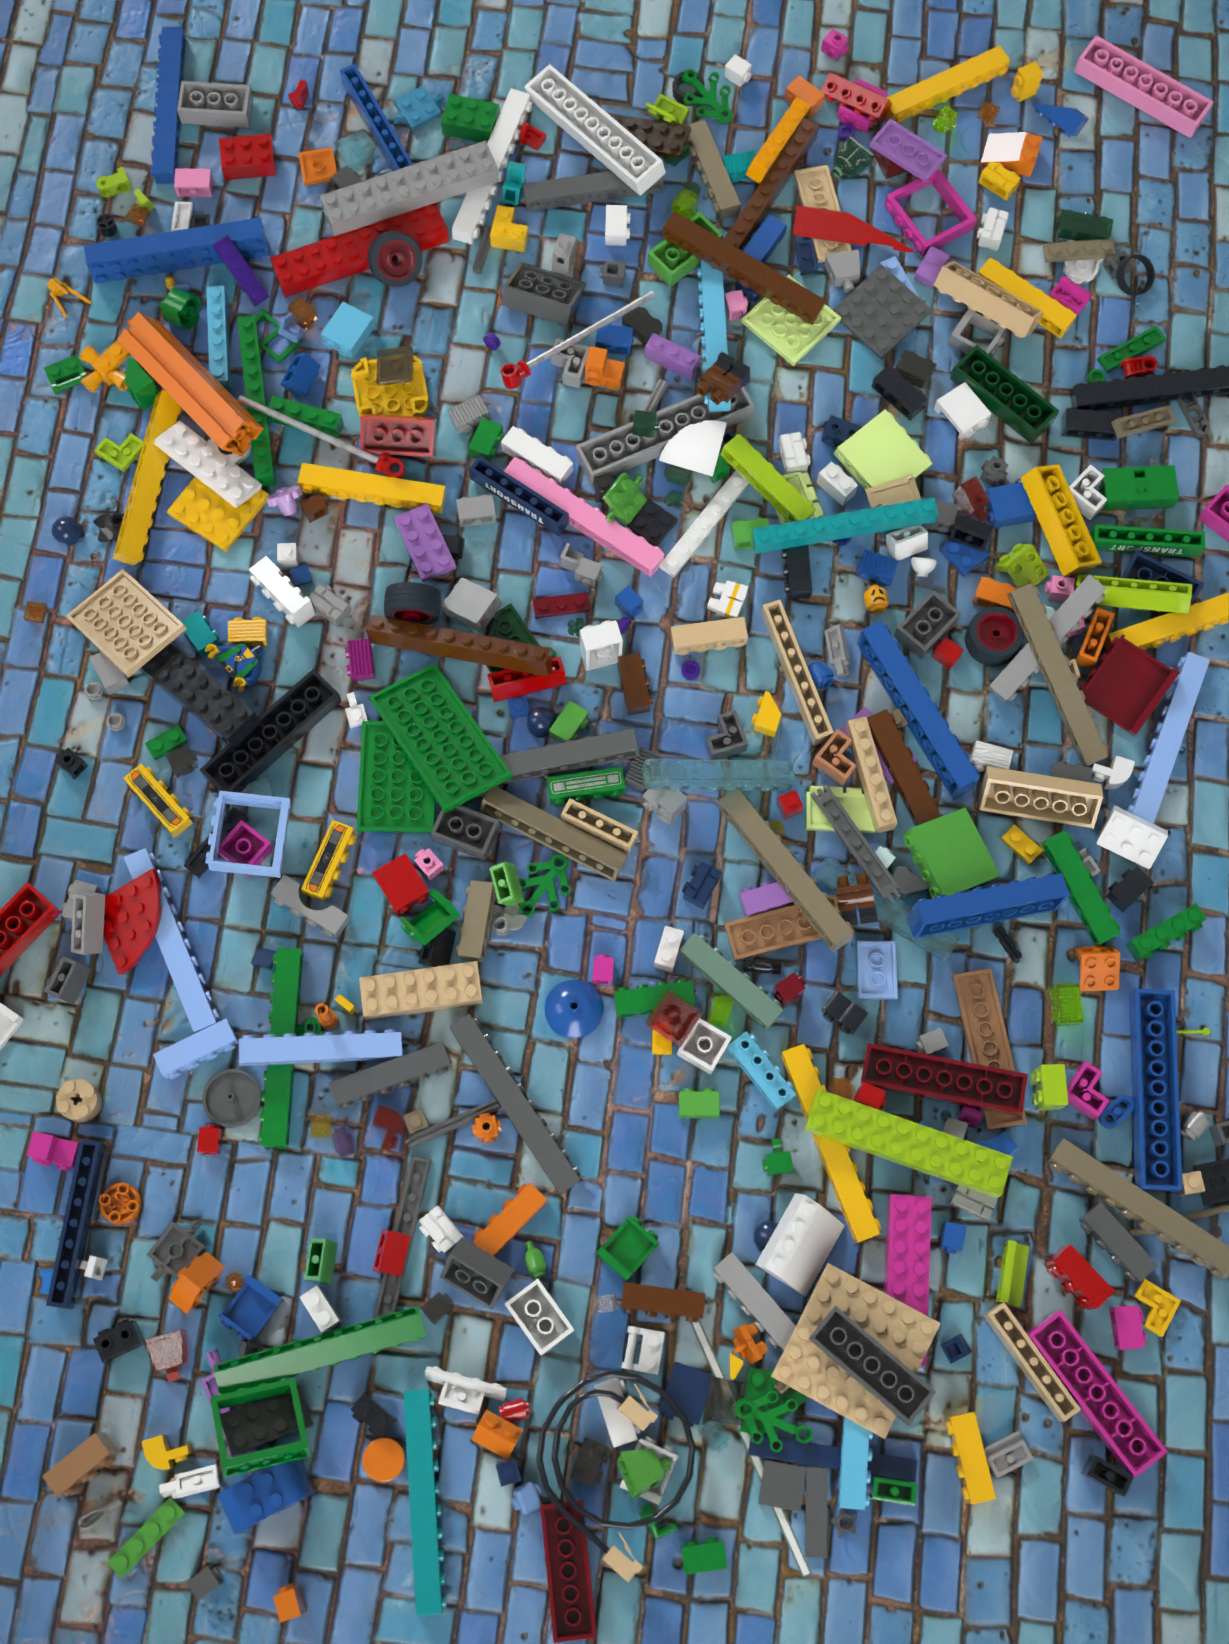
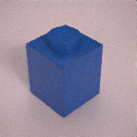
M629 585L615 596V605L629 619L633 616H638L643 611L644 600Z
M947 1221L943 1223L939 1247L944 1248V1252L949 1254H956V1252L962 1251L967 1226Z

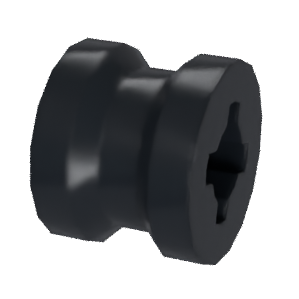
M102 214L98 217L97 225L101 234L105 237L115 235L117 225L114 218L110 214Z

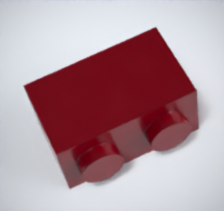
M793 972L776 984L771 994L782 1004V1009H784L803 995L806 983L800 975L797 976Z

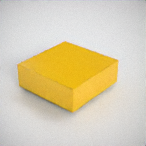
M341 994L334 999L351 1016L356 1011L355 1006Z

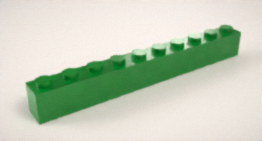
M255 315L237 317L246 398L268 407L259 327ZM247 406L248 413L264 428L256 440H251L255 479L262 484V487L277 485L269 417Z
M277 948V953L273 955V965H276L275 973H272L271 982L274 984V992L270 993V1004H273L272 1011H269L268 1015L271 1030L267 1034H274L275 1037H284V1034L294 1033L297 1036L304 955L301 948ZM295 1064L268 1065L267 1070L264 1071L263 1081L266 1082V1090L262 1091V1102L265 1103L264 1110H261L260 1122L263 1123V1128L259 1131L258 1141L264 1148L288 1149Z
M419 1306L215 1364L214 1375L219 1393L227 1394L235 1392L240 1388H252L261 1383L277 1382L285 1377L293 1378L305 1371H316L322 1366H334L346 1359L354 1360L363 1354H375L387 1347H398L404 1342L419 1341L422 1337L426 1336Z

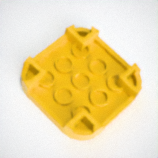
M402 351V355L368 361L365 357L360 359V362L351 370L360 420L363 414L424 417L429 409V399L422 362L420 358L418 359L416 356L409 354V351Z

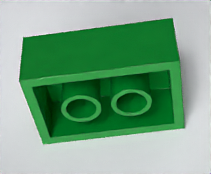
M449 94L441 120L442 135L478 143L486 140L488 144L500 115V104Z

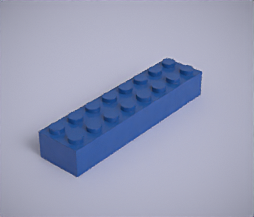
M1049 873L1041 878L1030 877L1021 882L1014 880L1006 885L994 884L985 889L978 887L970 892L958 891L950 896L945 894L939 895L935 899L928 900L927 898H922L911 909L907 916V921L913 938L916 939L1055 911L1059 909L1070 894L1062 873L1056 875Z

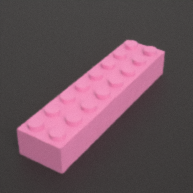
M1097 35L1078 59L1074 70L1078 75L1189 138L1194 135L1214 103Z

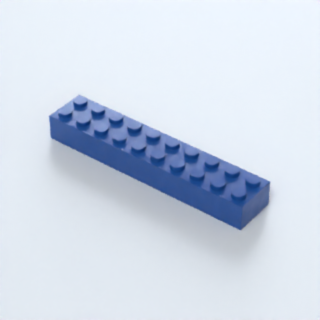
M261 217L84 245L86 264L94 283H105L125 278H138L144 275H157L163 272H175L182 269L224 264L212 245L228 235L244 260L269 256V250Z
M879 621L863 629L857 642L859 649L895 707L900 709L908 723V728L952 799L954 800L973 790L979 780L977 768L971 765L967 752L959 746L957 736L949 730L947 720L941 717L937 704L931 701L927 688L921 685L919 675L916 671L913 672L909 659L903 656L900 651L899 643L891 637L889 627L884 625L882 621Z
M1135 988L1129 993L1132 1099L1135 1105L1133 1110L1135 1185L1147 1192L1176 1193L1182 1191L1175 990Z

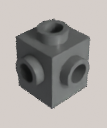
M993 455L990 461L986 460L982 465L981 470L983 472L980 479L990 486L996 487L1000 481L1003 482L1007 477L1008 472L1006 470L1009 465L1003 459Z

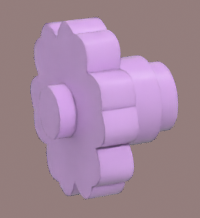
M300 486L284 487L278 489L275 494L269 495L265 499L269 507L278 505L280 512L284 516H288L298 511L295 498L300 497L303 493Z

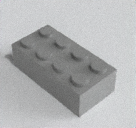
M181 81L177 107L181 123L250 127L253 95L250 85Z

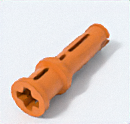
M324 1003L318 1004L315 1012L318 1015L319 1023L327 1030L335 1028L338 1024L335 1012L328 1009V1006L324 1005Z

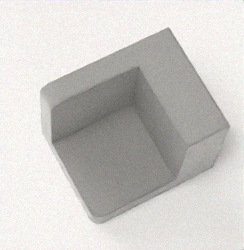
M566 543L560 557V567L575 572L584 554L571 550L570 543Z

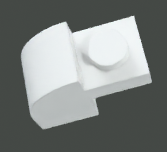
M1116 756L1111 762L1110 768L1094 763L1091 767V777L1095 781H1105L1104 789H1117L1130 777L1135 761Z

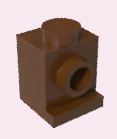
M321 494L311 496L306 501L299 500L301 509L309 523L329 514L327 508L330 506L329 502Z

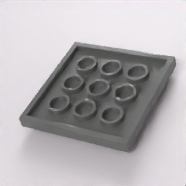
M881 264L833 311L841 317L840 323L882 360L932 312V309Z

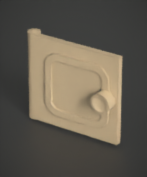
M913 475L865 489L871 508L880 507L879 505L885 506L921 499Z

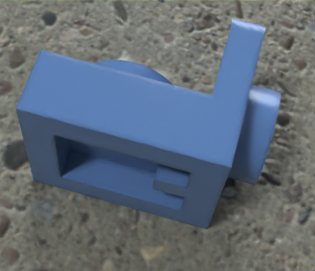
M289 312L280 318L278 334L297 343L305 337L306 330L291 322L293 313Z

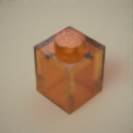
M300 297L292 301L287 309L288 313H293L292 320L306 330L318 318L316 309Z

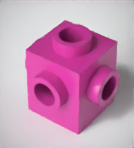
M832 28L822 41L821 52L838 61L841 56H845L848 52L849 38Z

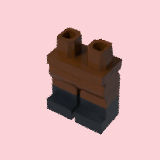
M721 352L718 355V360L701 375V382L697 387V393L701 396H706L708 392L711 393V400L717 405L723 401L728 403L731 397L750 380V367L738 360L735 361L733 357Z
M856 874L857 885L849 886L848 875L838 877V888H836L838 909L844 921H848L852 926L858 925L856 906L858 905L861 924L878 922L872 886L869 883L867 874Z

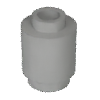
M1193 1111L1181 1126V1134L1190 1141L1198 1139L1210 1125L1209 1117L1201 1111Z

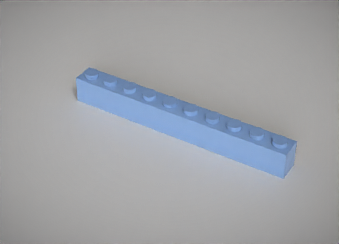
M1188 652L1185 657H1181L1177 667L1180 668V674L1173 682V689H1170L1167 694L1166 700L1169 701L1167 706L1164 705L1161 711L1162 721L1158 722L1155 728L1156 738H1153L1149 745V749L1152 750L1150 755L1147 754L1143 765L1146 766L1144 772L1141 771L1138 777L1139 787L1135 788L1132 794L1133 804L1129 805L1127 809L1128 812L1152 824L1155 822L1210 661L1191 652Z
M146 848L124 857L133 880L150 869H156L154 865L157 863L153 852L149 853ZM159 869L157 872L162 888L160 893L162 913L155 937L193 1032L197 1033L218 1023L220 1016L217 1009H213L211 1006V1002H213L212 996L209 991H205L203 985L206 984L202 973L198 974L196 967H199L198 961L195 956L190 954L191 944L188 938L184 939L182 932H185L181 921L177 922L175 915L178 912L175 905L169 902L168 898L171 895L167 886L163 887L161 881L164 880V877Z

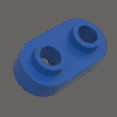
M1127 1095L1115 1098L1104 1108L1098 1117L1101 1126L1106 1129H1112L1120 1124L1133 1112L1135 1107L1133 1099ZM1120 1103L1125 1104V1109L1120 1108ZM1110 1116L1111 1122H1107L1105 1117Z

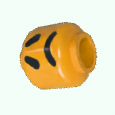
M879 585L868 587V590L863 594L865 608L872 614L884 612L885 608L889 605L887 591L879 587Z

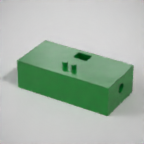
M1175 465L1102 468L1101 470L1104 478L1098 486L1099 493L1107 498L1106 503L1101 509L1102 511L1174 508L1180 499Z

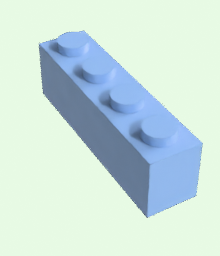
M224 1019L153 1054L162 1076L166 1079H174L181 1075L180 1072L186 1069L192 1070L198 1067L200 1062L216 1058L217 1054L222 1051H231L239 1041L230 1022Z

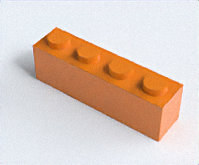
M524 1183L516 1191L518 1195L513 1200L510 1198L503 1204L502 1208L504 1210L499 1215L495 1213L487 1221L489 1225L484 1230L480 1228L474 1234L473 1238L475 1240L473 1244L495 1257L548 1202L531 1183L528 1185Z

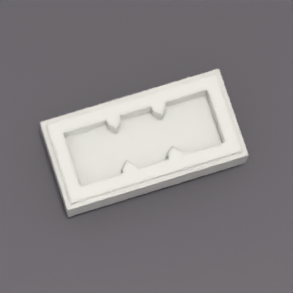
M175 201L171 231L191 228L193 202Z

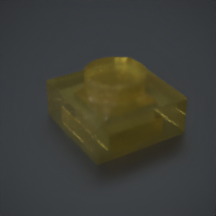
M311 1117L310 1137L332 1138V1117Z

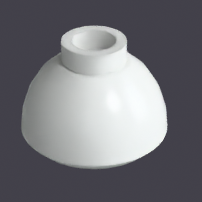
M913 557L911 559V565L914 571L917 572V576L928 577V574L933 571L937 563L936 559Z

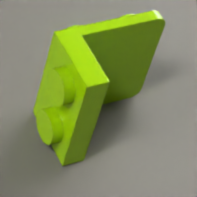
M661 93L654 105L648 102L645 105L651 117L658 121L662 119L668 123L683 125L690 112V109Z
M1019 543L1015 545L1012 551L1002 556L994 566L997 572H1008L1017 588L1030 583L1036 586L1049 574L1032 544Z

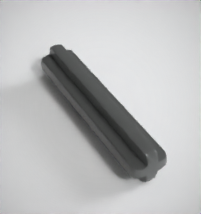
M486 226L484 228L473 265L474 273H482L491 243L490 233L492 227Z

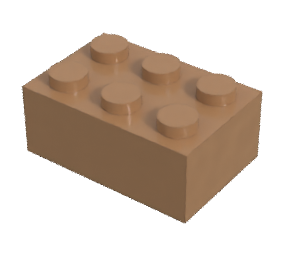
M105 1432L94 1433L42 1477L57 1497L73 1496L82 1488L80 1486L82 1483L94 1479L99 1474L98 1470L104 1466L108 1467L116 1460L115 1456L120 1452Z

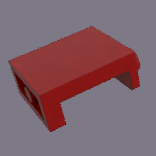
M406 853L372 872L374 879L384 892L396 915H404L410 912L411 907L416 904L421 905L425 903L428 897H430L428 888Z

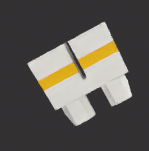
M728 580L726 584L716 582L713 594L719 595L721 598L718 600L710 597L707 609L716 612L715 617L727 619L739 617L747 595L748 586Z

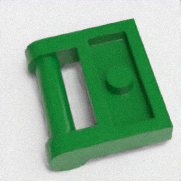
M78 355L44 367L55 395L60 394V391L80 384L81 379L87 376Z

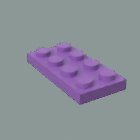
M892 119L888 120L869 145L925 183L928 182L947 158L945 153Z
M428 503L393 517L422 582L457 569Z

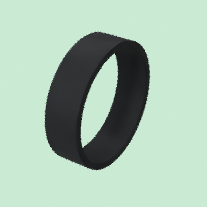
M1140 254L1124 258L1116 272L1119 288L1125 294L1131 296L1146 293L1152 287L1155 279V270L1152 262L1146 256ZM1132 258L1140 260L1147 272L1146 284L1139 292L1131 290L1124 278L1126 264Z

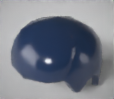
M63 516L57 518L53 523L51 533L58 542L72 545L81 538L83 529L74 518Z
M544 707L533 709L527 718L529 733L541 738L548 736L549 730L556 720L554 713Z
M773 1220L763 1221L756 1227L753 1234L754 1243L758 1249L764 1250L778 1225L777 1222Z

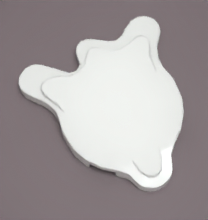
M1107 258L1064 261L1063 269L1065 275L1080 286L1092 281L1096 277L1099 265Z

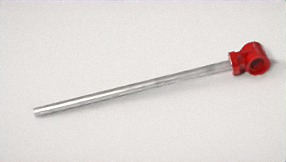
M653 291L648 292L527 363L521 359L517 364L507 363L503 365L500 373L504 386L507 389L517 388L520 386L523 377L527 378L531 375V368L656 297Z
M242 395L238 398L239 403L375 463L377 471L390 477L401 479L406 474L405 465L397 458L384 453L377 457ZM400 465V470L397 473H392V467Z

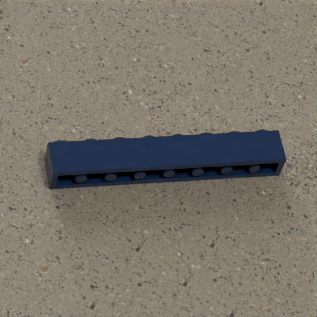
M80 1139L46 1306L73 1309L81 1272L79 1268L84 1257L106 1145L102 1142Z

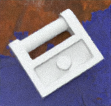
M628 1326L627 1332L629 1336L625 1360L622 1362L621 1368L658 1375L665 1332ZM637 1334L643 1335L639 1364H633Z

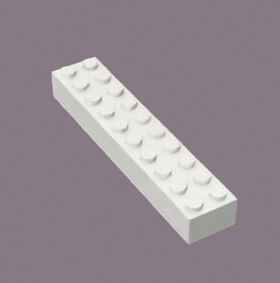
M550 64L524 86L526 92L530 94V101L638 195L641 196L666 173L663 161Z

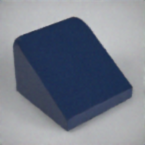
M258 947L251 961L252 966L272 971L273 955L277 951Z
M962 1333L940 1345L950 1364L972 1352Z

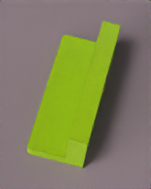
M1004 1241L996 1303L1004 1302L1009 1306L1021 1307L1029 1246L1017 1244V1241Z

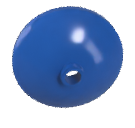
M567 980L558 984L550 991L545 1002V1016L549 1026L557 1034L566 1038L576 1039L591 1034L599 1026L603 1017L604 1007L599 992L592 985L581 980ZM576 1003L578 1007L577 1009H571L570 1005Z

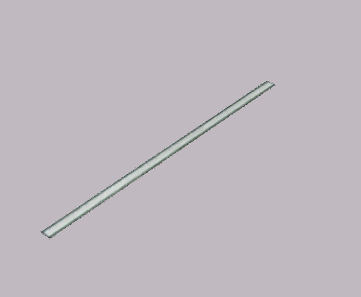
M698 1319V1323L690 1322L748 1453L750 1433L740 1432L741 1419L734 1410L736 1400L700 1319ZM749 1455L761 1483L763 1461L761 1457ZM771 1506L802 1578L811 1574L812 1572L784 1509Z

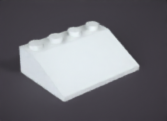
M795 1193L755 1265L806 1297L845 1225L806 1195Z

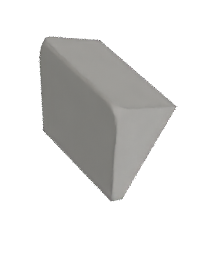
M947 1118L942 1132L963 1139L968 1123Z

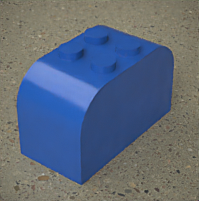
M298 1459L267 1467L217 1494L234 1535H237L313 1495L317 1490L303 1459Z

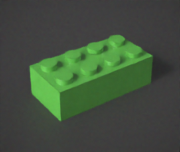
M700 212L690 219L692 222L723 239V234ZM665 239L648 252L647 265L670 287L701 264V260H698L693 254L681 250L679 246Z

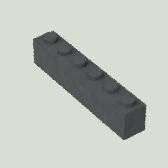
M443 1042L328 1083L336 1106L346 1109L353 1106V1102L359 1100L366 1102L371 1100L373 1095L379 1093L380 1095H385L392 1092L391 1089L399 1086V1089L410 1086L412 1081L418 1080V1082L429 1079V1075L435 1073L437 1075L444 1074L451 1068L445 1046Z

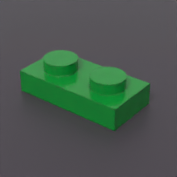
M176 725L147 741L145 745L156 761L188 743V740L180 726Z

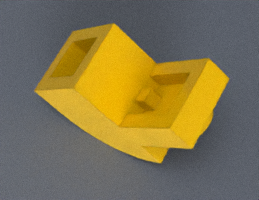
M160 1435L141 1441L148 1463L154 1468L161 1470L173 1469V1459L177 1463L188 1459L187 1455L193 1453L191 1445L170 1450L167 1435Z

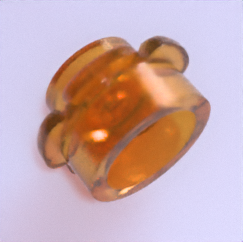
M234 1272L226 1276L224 1285L231 1291H237L241 1289L245 1282L241 1273Z

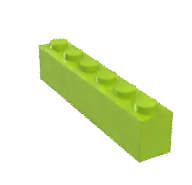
M738 433L723 446L720 455L788 522L810 519L816 511L813 504L806 500L800 491L788 482L785 476L779 474L775 470L774 465L767 462L762 457V454L755 450L745 437Z
M1078 574L1076 589L1088 575ZM1091 575L1107 588L1104 593L1106 597L1100 604L1095 603L1094 605L1189 614L1192 584Z

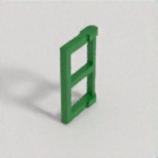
M263 309L256 315L257 323L266 318L276 329L262 342L260 341V347L280 364L302 344V341L291 343L279 356L276 355L266 345L279 335V322Z

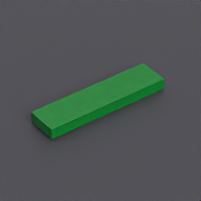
M1154 326L1099 356L1097 361L1105 372L1109 373L1120 367V363L1123 360L1136 358L1164 343L1166 338L1159 328Z

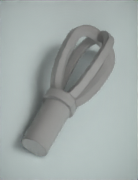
M118 1496L106 1505L104 1504L83 1514L78 1520L80 1528L88 1530L97 1525L109 1512L123 1504L120 1497ZM96 1512H103L88 1526L83 1525V1520Z

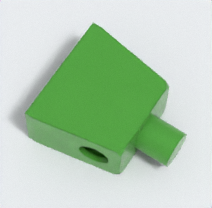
M653 1449L621 1452L616 1462L631 1499L658 1487L665 1477L664 1472L671 1469L668 1457L658 1459Z

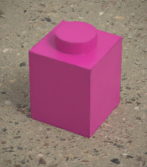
M599 954L598 957H594L593 984L612 985L614 958H610V955Z

